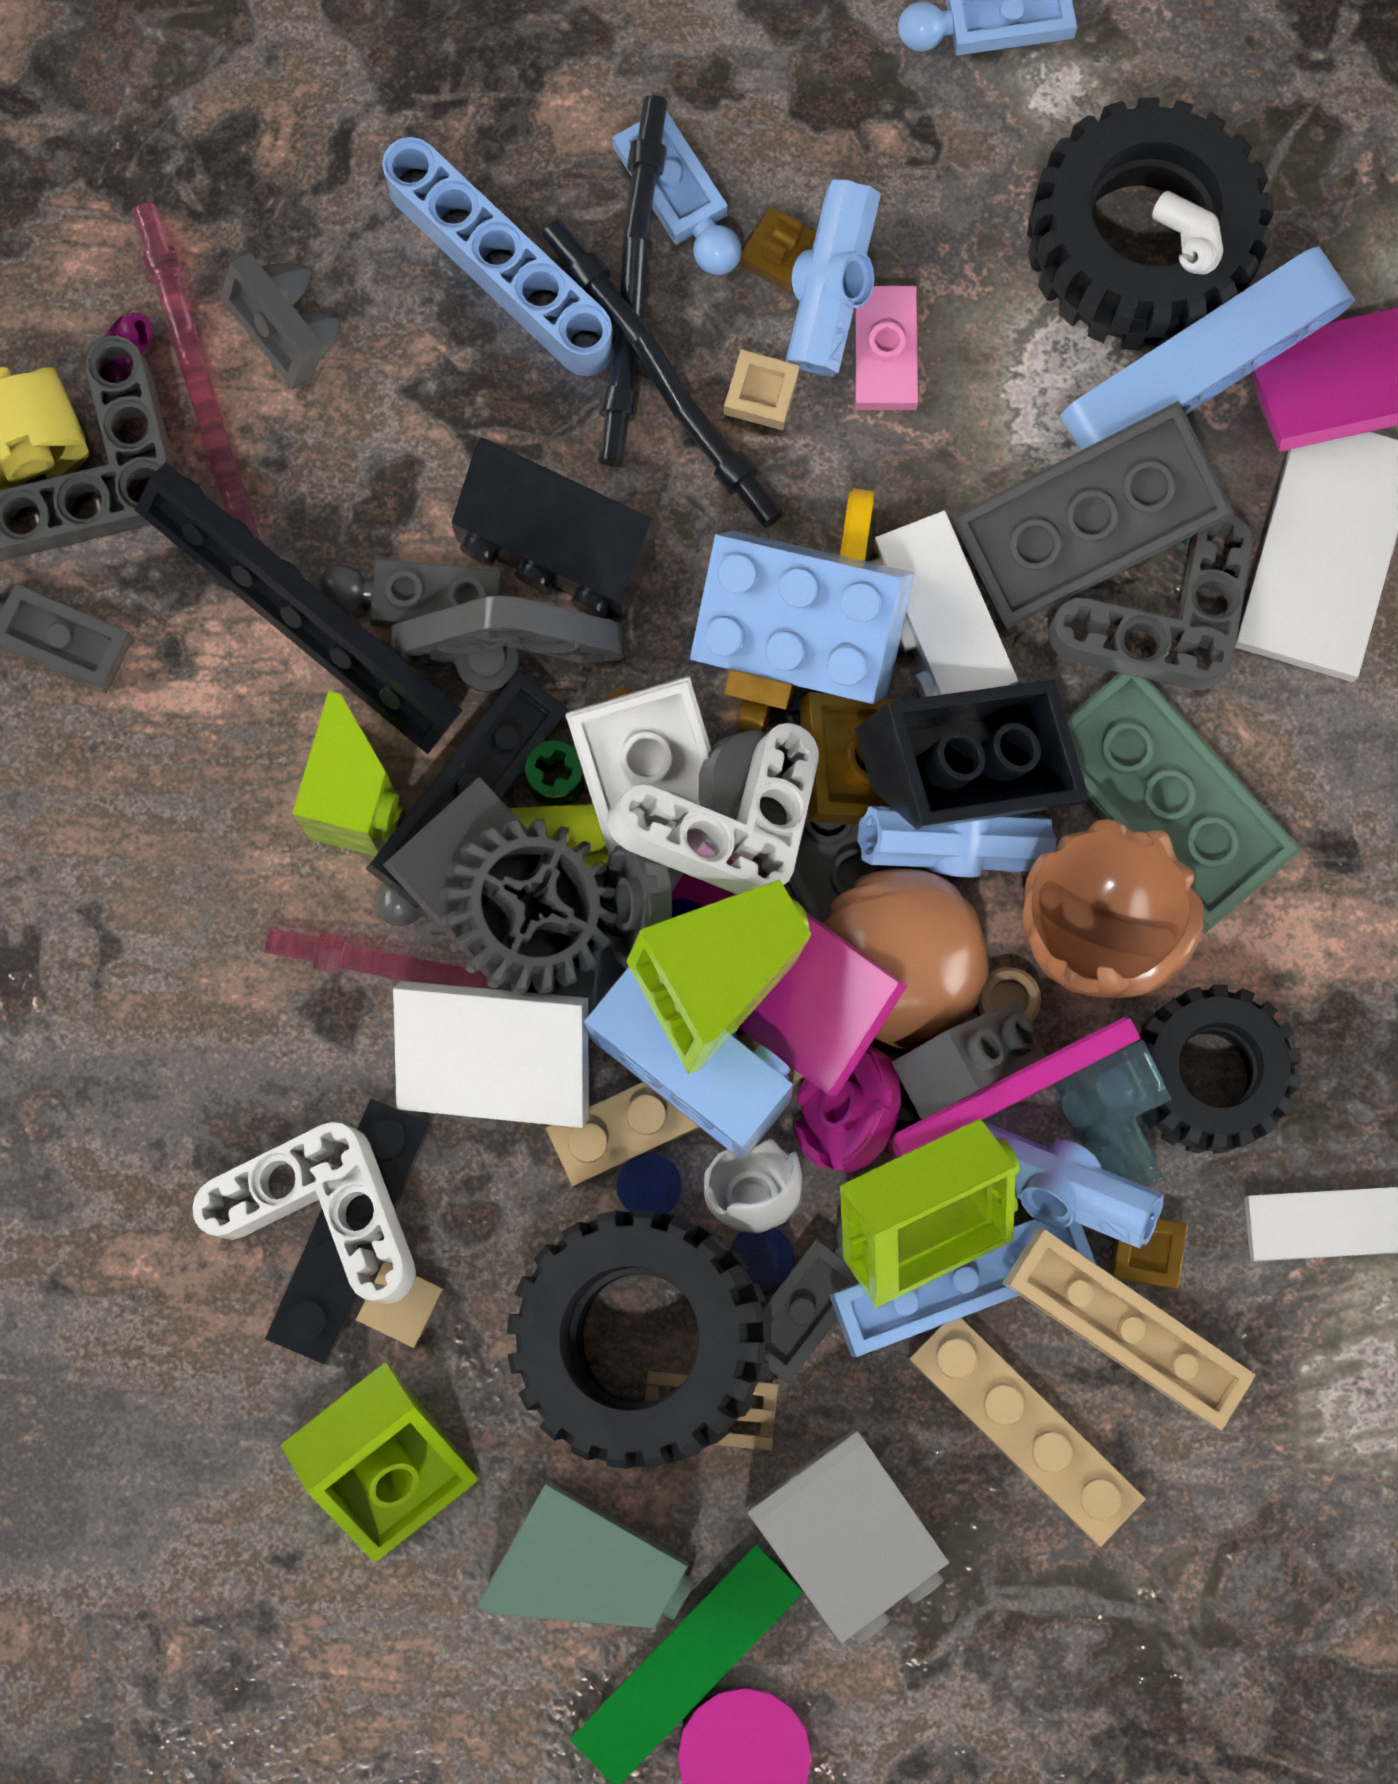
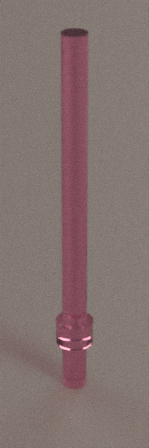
M140 204L132 209V215L144 250L140 254V261L147 282L155 285L225 512L232 518L238 519L247 525L253 535L260 540L178 277L182 273V268L174 246L167 244L155 204Z
M269 928L266 936L265 953L313 962V969L339 974L341 969H347L408 982L497 990V988L487 985V978L479 970L471 974L464 967L347 944V937L320 932L319 937H313Z

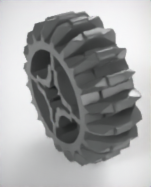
M511 819L504 825L503 835L490 826L480 833L482 846L472 841L466 843L460 849L466 864L454 862L448 867L446 871L447 876L460 887L445 888L440 893V900L447 905L458 907V911H453L442 917L441 925L447 929L460 927L463 935L456 938L449 946L453 953L461 952L468 946L473 951L475 956L465 966L469 973H475L485 964L491 967L487 977V985L489 987L497 988L509 974L510 987L514 995L526 993L531 980L534 988L540 995L548 994L553 991L555 979L564 987H568L577 981L576 968L587 972L596 966L597 961L591 949L602 951L609 946L610 938L598 927L613 924L616 921L617 914L610 909L600 907V903L615 896L616 888L609 885L597 886L595 878L603 874L607 868L606 863L602 861L596 862L589 867L582 859L591 849L590 842L582 841L573 849L566 846L570 837L569 827L561 826L549 839L547 838V826L544 819H535L530 824L527 834L518 819ZM526 858L538 861L535 869L527 875L524 881H518L507 876L499 880L488 874L491 867L502 860ZM558 876L561 877L570 891L574 909L564 904L557 895L556 883ZM535 888L532 895L534 900L531 909L538 914L522 926L525 920L523 914L526 905L520 899ZM481 896L485 898L484 905L493 909L501 920L502 929L498 940L492 934L484 919ZM534 932L542 933L549 937L557 933L568 938L564 947L555 955L530 957L519 954L522 945L530 940Z

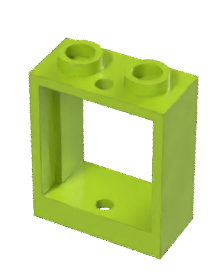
M981 1118L840 1185L843 1259L875 1308L1013 1241L1014 1212L1018 1210L1015 1183L1016 1175L1020 1172L1019 1162L1010 1144L1004 1138L996 1139Z

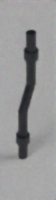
M648 95L643 98L638 138L630 144L627 169L632 173L622 239L620 293L642 321L644 317L646 251L656 177L663 174L667 151L665 145L662 144L667 100L656 95ZM617 330L610 384L602 389L599 414L604 417L598 462L611 467L622 466L628 422L635 420L639 393L633 390L638 357L619 330Z
M558 219L550 223L544 229L542 236L569 268L567 275L606 311L611 322L631 345L672 414L716 467L714 472L716 479L729 494L736 493L764 528L774 524L783 515V511L756 479L758 470L743 451L735 453L693 401L651 330L609 280L611 272L595 252L588 253L562 220Z

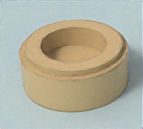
M1012 967L1000 968L988 974V979L980 992L976 1011L978 1016H982L1017 1001L1024 1015L1032 1022L1041 1006V993L1035 980L1025 971Z

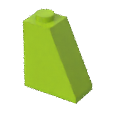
M780 879L640 930L626 962L687 1074L700 1070L791 970L808 942L811 932L809 931V923L803 907L799 902L790 898Z

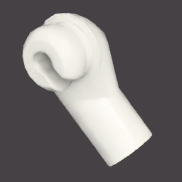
M1165 191L1154 207L1153 220L1180 233L1182 254L1179 255V261L1186 271L1194 274L1210 273L1217 267L1223 255V244L1217 216L1170 191Z

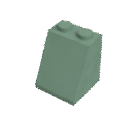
M551 1480L541 1490L476 1607L488 1614L655 1628L662 1614L672 1620L675 1619L693 1586L692 1582L694 1579L684 1574L688 1568V1558Z

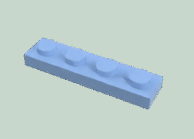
M1035 1218L1015 1224L1012 1242L878 1308H875L860 1283L830 1293L829 1296L851 1357L864 1355L1020 1296L1002 1284L1037 1228L1047 1230L1096 1264L1082 1225L1073 1221L1066 1228H1054L1037 1221Z

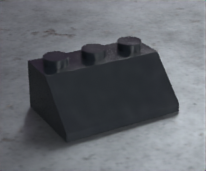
M481 437L479 439L451 522L456 541L461 543L460 550L482 564L492 566L495 560L516 569L515 576L534 589L549 592L552 586L572 596L571 603L588 615L605 618L608 613L623 620L655 558L654 519Z
M1055 679L887 702L855 728L872 790L916 830L1079 805L1090 800Z

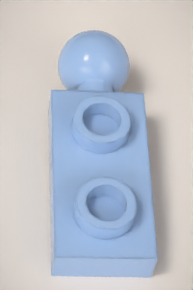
M946 0L947 10L941 11L930 2L920 1L906 7L898 21L900 39L908 48L919 52L929 51L935 48L944 36L952 35L956 56L1074 39L1077 30L1072 0Z
M666 111L662 144L665 145L667 151L663 174L656 177L652 209L675 245L691 236L695 237L693 254L696 263L703 271L712 275L727 274L738 265L742 255V245L737 234L728 227L715 224L717 221L728 216V205ZM640 122L612 137L613 148L626 169L630 144L638 138Z

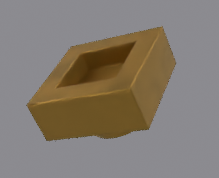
M1158 1219L1155 1231L1147 1245H1142L1140 1248L1116 1239L1110 1275L1118 1280L1178 1289L1188 1224Z

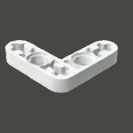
M784 723L774 727L757 743L753 751L737 821L659 788L642 784L628 789L612 805L607 821L610 834L620 846L628 851L735 894L746 892L779 879L784 886L794 872L819 761V750L816 741L801 726ZM780 746L788 749V759L794 763L785 771L782 779L775 777L782 771L784 753L778 750ZM770 797L780 802L787 815L785 825L773 824L763 816L760 809V798ZM636 807L645 811L644 821L650 825L646 830L637 826L638 816L632 812ZM671 820L676 822L673 829L666 826ZM688 829H700L712 838L715 845L714 857H701L690 848L687 841ZM755 856L763 859L762 869L770 873L767 877L762 878L757 875L758 865L751 861ZM729 857L736 860L730 866L726 863Z
M336 1122L320 1125L209 1180L199 1189L194 1198L192 1209L194 1220L198 1227L209 1235L230 1240L244 1237L319 1200L349 1284L357 1295L366 1300L390 1304L404 1298L414 1285L416 1275L414 1261L371 1145L365 1135L353 1127ZM335 1140L349 1145V1150L341 1155L343 1163L341 1167L328 1162L311 1167L305 1159L308 1158L319 1162L331 1156L335 1152L333 1144ZM288 1163L295 1172L294 1188L286 1197L275 1199L269 1191V1177L279 1165ZM365 1194L373 1202V1218L369 1225L362 1230L353 1231L346 1222V1209L351 1200ZM252 1195L258 1203L254 1204L244 1201L233 1206L229 1210L230 1221L216 1218V1212L224 1207L223 1196L242 1200ZM384 1236V1240H382V1241H377V1240H379L381 1237ZM372 1243L376 1256L380 1260L393 1263L394 1269L385 1275L387 1286L371 1282L370 1276L378 1271L373 1251L363 1248L357 1249L358 1245Z

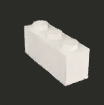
M945 510L875 537L871 554L873 559L867 562L915 573L899 647L903 653L912 650L921 671L914 675L920 698L1016 685L1018 683L1016 674Z

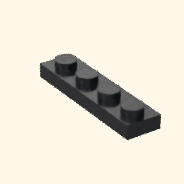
M518 671L369 863L366 870L415 908L420 906L383 864L479 777L501 799L525 768L527 757L533 748L547 739L568 709Z
M370 1098L357 1130L365 1135L371 1145L395 1210L432 1125ZM365 1194L359 1195L351 1200L347 1206L346 1222L353 1231L362 1230L369 1225L373 1218L374 1207L369 1196ZM323 1209L319 1214L265 1339L319 1363L328 1365L358 1295L349 1284ZM372 1243L357 1246V1249H367L373 1251L374 1255H376Z

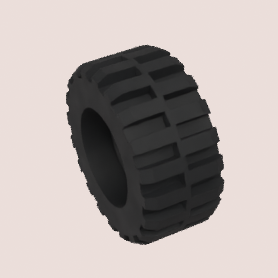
M1158 97L1139 98L1136 108L1128 110L1123 101L1105 106L1099 122L1094 116L1087 115L1073 126L1070 138H1061L1050 153L1047 167L1042 170L1027 230V236L1031 238L1028 250L1031 269L1036 272L1042 271L1038 287L1046 300L1053 301L1056 298L1061 300L1062 305L1058 315L1071 326L1076 325L1079 320L1089 325L1090 330L1087 336L1104 344L1107 335L1122 339L1121 349L1140 351L1143 342L1148 340H1154L1155 348H1157L1249 288L1268 249L1272 234L1268 225L1274 215L1273 196L1268 192L1263 193L1269 180L1261 162L1255 161L1250 164L1248 161L1252 146L1239 133L1232 138L1223 131L1226 121L1212 112L1209 113L1206 119L1191 113L1194 104L1180 100L1175 101L1173 108L1159 106L1160 99ZM1129 186H1149L1170 191L1217 216L1223 244L1221 261L1210 273L1194 274L1186 271L1181 263L1151 266L1129 260L1112 249L1099 233L1092 215L1094 204L1106 194Z
M640 1209L627 1212L615 1210L597 1214L596 1220L588 1223L577 1222L562 1231L564 1239L556 1245L546 1244L534 1258V1261L539 1266L532 1277L522 1276L515 1292L516 1296L523 1298L518 1314H509L507 1334H516L517 1353L507 1354L511 1374L521 1373L525 1389L518 1392L527 1411L537 1410L544 1419L540 1428L554 1441L563 1439L571 1445L570 1452L588 1461L599 1459L606 1461L608 1467L624 1469L643 1466L650 1468L680 1461L699 1454L702 1449L718 1443L732 1431L731 1426L739 1417L746 1416L756 1400L752 1395L757 1383L765 1380L769 1361L764 1360L765 1342H771V1323L764 1322L761 1304L766 1303L760 1284L752 1282L746 1271L750 1266L739 1252L730 1250L722 1242L723 1237L708 1227L690 1222V1219ZM638 1274L659 1277L677 1287L689 1300L694 1310L699 1330L697 1358L687 1379L670 1394L647 1402L626 1400L608 1392L594 1376L584 1349L585 1321L590 1307L598 1294L610 1283L626 1276Z

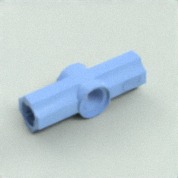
M831 180V183L827 186L813 248L803 251L794 264L792 286L795 296L800 303L786 362L800 365V371L835 377V374L839 373L854 308L864 306L870 299L874 286V269L870 258L867 256L881 197V193L871 186L858 184L850 180Z
M868 806L865 816L859 822L857 841L861 848L862 860L870 865L924 867L929 871L943 875L978 877L982 875V870L1030 872L1041 854L1056 850L1057 838L1053 833L1052 819L1042 815L1016 814L916 830L892 807Z
M985 1122V1125L996 1139L1004 1138L1014 1150L1020 1166V1172L1016 1175L1015 1196L1021 1199L1023 1207L1033 1218L1054 1228H1066L1074 1221L1137 1248L1147 1245L1155 1231L1163 1208V1193L1101 1169L1097 1158L1085 1147L1075 1142L1057 1140L1049 1147H1046Z

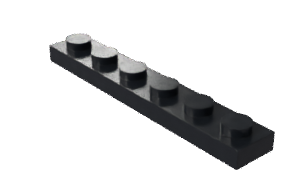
M168 463L161 466L150 477L135 508L138 514L426 754L432 751L463 711L449 699L441 687L427 681L403 661L393 647L378 640L354 620L344 606L330 600L306 580L295 565L281 559L257 539L247 525L238 519L232 518L209 499L194 481L183 477Z

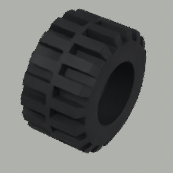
M1214 984L1207 990H1201L1199 986L1185 991L1177 998L1173 997L1148 1018L1142 1025L1143 1029L1139 1034L1141 1039L1134 1042L1130 1048V1051L1134 1053L1132 1061L1127 1064V1078H1133L1134 1089L1129 1093L1133 1105L1141 1104L1146 1113L1141 1119L1149 1129L1156 1126L1163 1132L1160 1137L1162 1140L1171 1145L1176 1143L1186 1145L1185 1151L1198 1154L1204 1151H1213V1154H1218L1246 1146L1269 1134L1278 1126L1276 1123L1279 1119L1287 1116L1294 1105V1102L1290 1100L1292 1093L1300 1090L1302 1076L1295 1075V1065L1301 1063L1302 1058L1300 1048L1291 1049L1288 1038L1295 1033L1288 1022L1281 1026L1273 1017L1278 1009L1267 1001L1259 1005L1252 1001L1255 993L1241 988L1234 993L1228 991V985ZM1198 1034L1216 1035L1229 1041L1239 1051L1245 1062L1247 1082L1244 1093L1237 1102L1223 1108L1209 1106L1197 1100L1186 1089L1179 1072V1055L1182 1046L1190 1038Z

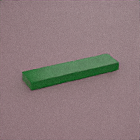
M755 1543L573 1733L569 1740L611 1784H621L803 1593V1590Z

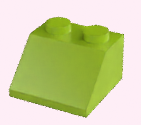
M328 691L292 815L310 840L376 856L403 821L405 807L398 805L399 795L396 793L386 771L340 693Z
M386 1362L280 1445L306 1492L375 1563L479 1481L476 1473L418 1397Z

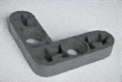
M1231 516L1194 535L1190 544L1177 619L1093 599L1074 598L1066 601L1058 608L1050 624L1048 636L1053 650L1060 657L1072 662L1192 690H1206L1214 687L1227 673L1234 657L1253 546L1252 534L1248 526L1240 518ZM1216 535H1222L1226 537V547L1231 550L1223 560L1220 570H1210L1215 563L1217 545L1212 540ZM1203 588L1218 590L1227 601V611L1220 615L1205 613L1196 602V592ZM1074 618L1085 621L1084 629L1089 633L1084 641L1073 639L1074 630L1070 628V625ZM1109 625L1116 626L1117 629L1111 638L1109 649L1103 648V644L1108 637L1104 635ZM1133 630H1141L1148 633L1156 643V654L1149 658H1139L1132 655L1124 644V635ZM1173 639L1178 642L1173 650L1177 655L1170 664L1166 663L1164 659L1169 653ZM1196 647L1207 649L1206 659L1212 662L1206 670L1197 668V658L1192 656Z
M489 596L392 625L390 627V646L397 651L400 658L409 666L441 664L501 646L517 648L576 663L609 664L624 658V626L616 621L520 597Z

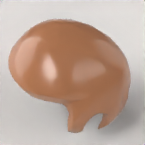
M1112 819L1097 820L1087 831L1063 836L1057 845L1056 851L1045 852L1038 857L1029 872L1025 884L1023 928L1035 960L1051 980L1059 983L1071 992L1085 996L1108 999L1142 996L1159 989L1182 971L1199 943L1203 929L1204 906L1200 896L1190 887L1195 878L1194 871L1183 862L1177 860L1171 839L1165 831L1157 829L1148 832H1137L1126 828L1121 823Z
M896 868L874 871L859 876L855 880L853 889L842 893L834 899L830 906L832 915L823 924L908 984L869 1046L886 1049L917 1048L941 1033L963 1024L965 1018L973 1012L978 1004L980 992L988 979L989 972L987 945L981 931L978 914L974 907L961 896L955 885L946 878L929 871Z

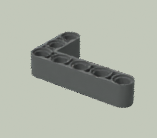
M106 336L97 340L90 347L85 359L86 373L109 464L0 490V562L152 525L135 511L138 504L134 500L135 488L141 480L151 477L165 463H168L174 469L175 465L151 369L141 352L130 340L120 336ZM118 358L133 360L132 373L125 381L120 383L105 381V371L111 361ZM136 417L148 420V430L141 441L134 444L120 442L119 432L127 420ZM94 491L101 494L102 504L95 516L89 519L75 518L74 504L80 495ZM27 506L38 507L40 511L38 526L27 534H16L13 529V520L19 510Z

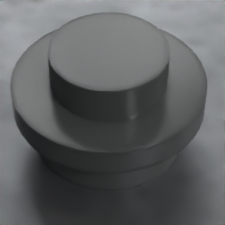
M501 646L456 659V668L462 681L471 689L482 693H493L504 689L517 673L519 667V657L516 648Z

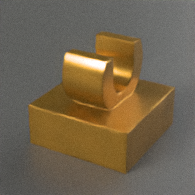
M770 206L743 249L739 266L792 295L794 292L792 286L794 264L803 251L813 248L816 231L805 226L804 223Z
M730 669L724 694L744 699L736 730L744 732L757 730L766 733L771 707L785 710L792 708L797 686Z

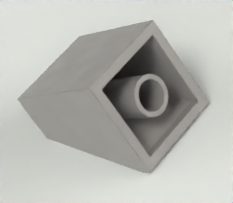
M850 1429L745 1507L751 1519L841 1644L851 1636L854 1637L858 1644L865 1642L891 1621L885 1613L886 1610L905 1596L914 1604L944 1582L938 1571L948 1565L949 1561L865 1440L856 1430Z

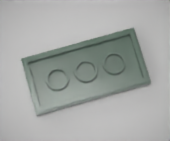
M1119 673L1066 718L1090 800L1087 801L1088 805L1102 820L1112 819L1121 823L1126 828L1137 832L1161 829L1169 835L1177 860L1183 862L1194 871L1195 878L1190 887L1200 896L1203 902L1204 919L1202 932L1204 934L1302 850L1149 679Z

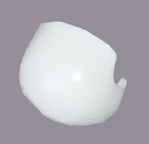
M766 1139L755 1146L743 1162L729 1150L718 1153L704 1175V1195L708 1208L720 1222L736 1231L759 1234L785 1223L799 1206L803 1182L798 1155L796 1152L788 1155L773 1139Z

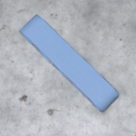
M414 137L401 138L392 143L384 153L382 165L390 198L396 207L564 367L574 374L581 376L597 375L605 370L612 361L614 352L612 325L606 311L430 144ZM419 169L426 172L424 178L417 182L408 183L399 179L408 170ZM455 209L465 210L470 213L467 219L461 223L451 224L441 220L446 213ZM494 250H507L513 254L509 261L500 265L489 264L484 260ZM540 290L551 291L557 295L552 303L545 306H535L527 301L531 294ZM582 331H591L601 337L598 343L587 348L577 347L570 342L575 334Z
M1319 246L1313 247L1296 256L1081 396L1061 413L1059 419L1081 451L1177 401L1180 402L1185 415H1187L1338 317L1354 302L1355 298Z

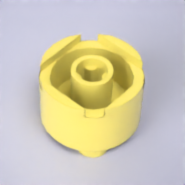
M0 367V490L25 485L26 481L43 474L49 479L74 472L86 461L89 450L85 443V435L57 369L46 367L30 373L11 376L8 368Z

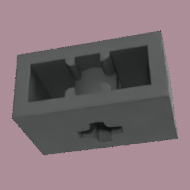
M1015 1001L953 1027L891 1063L918 1115L923 1120L1045 1058L1046 1055L1038 1042V1034L1033 1023L1024 1015L1018 1002Z

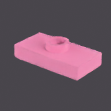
M873 286L870 299L862 307L854 308L855 410H917V286Z

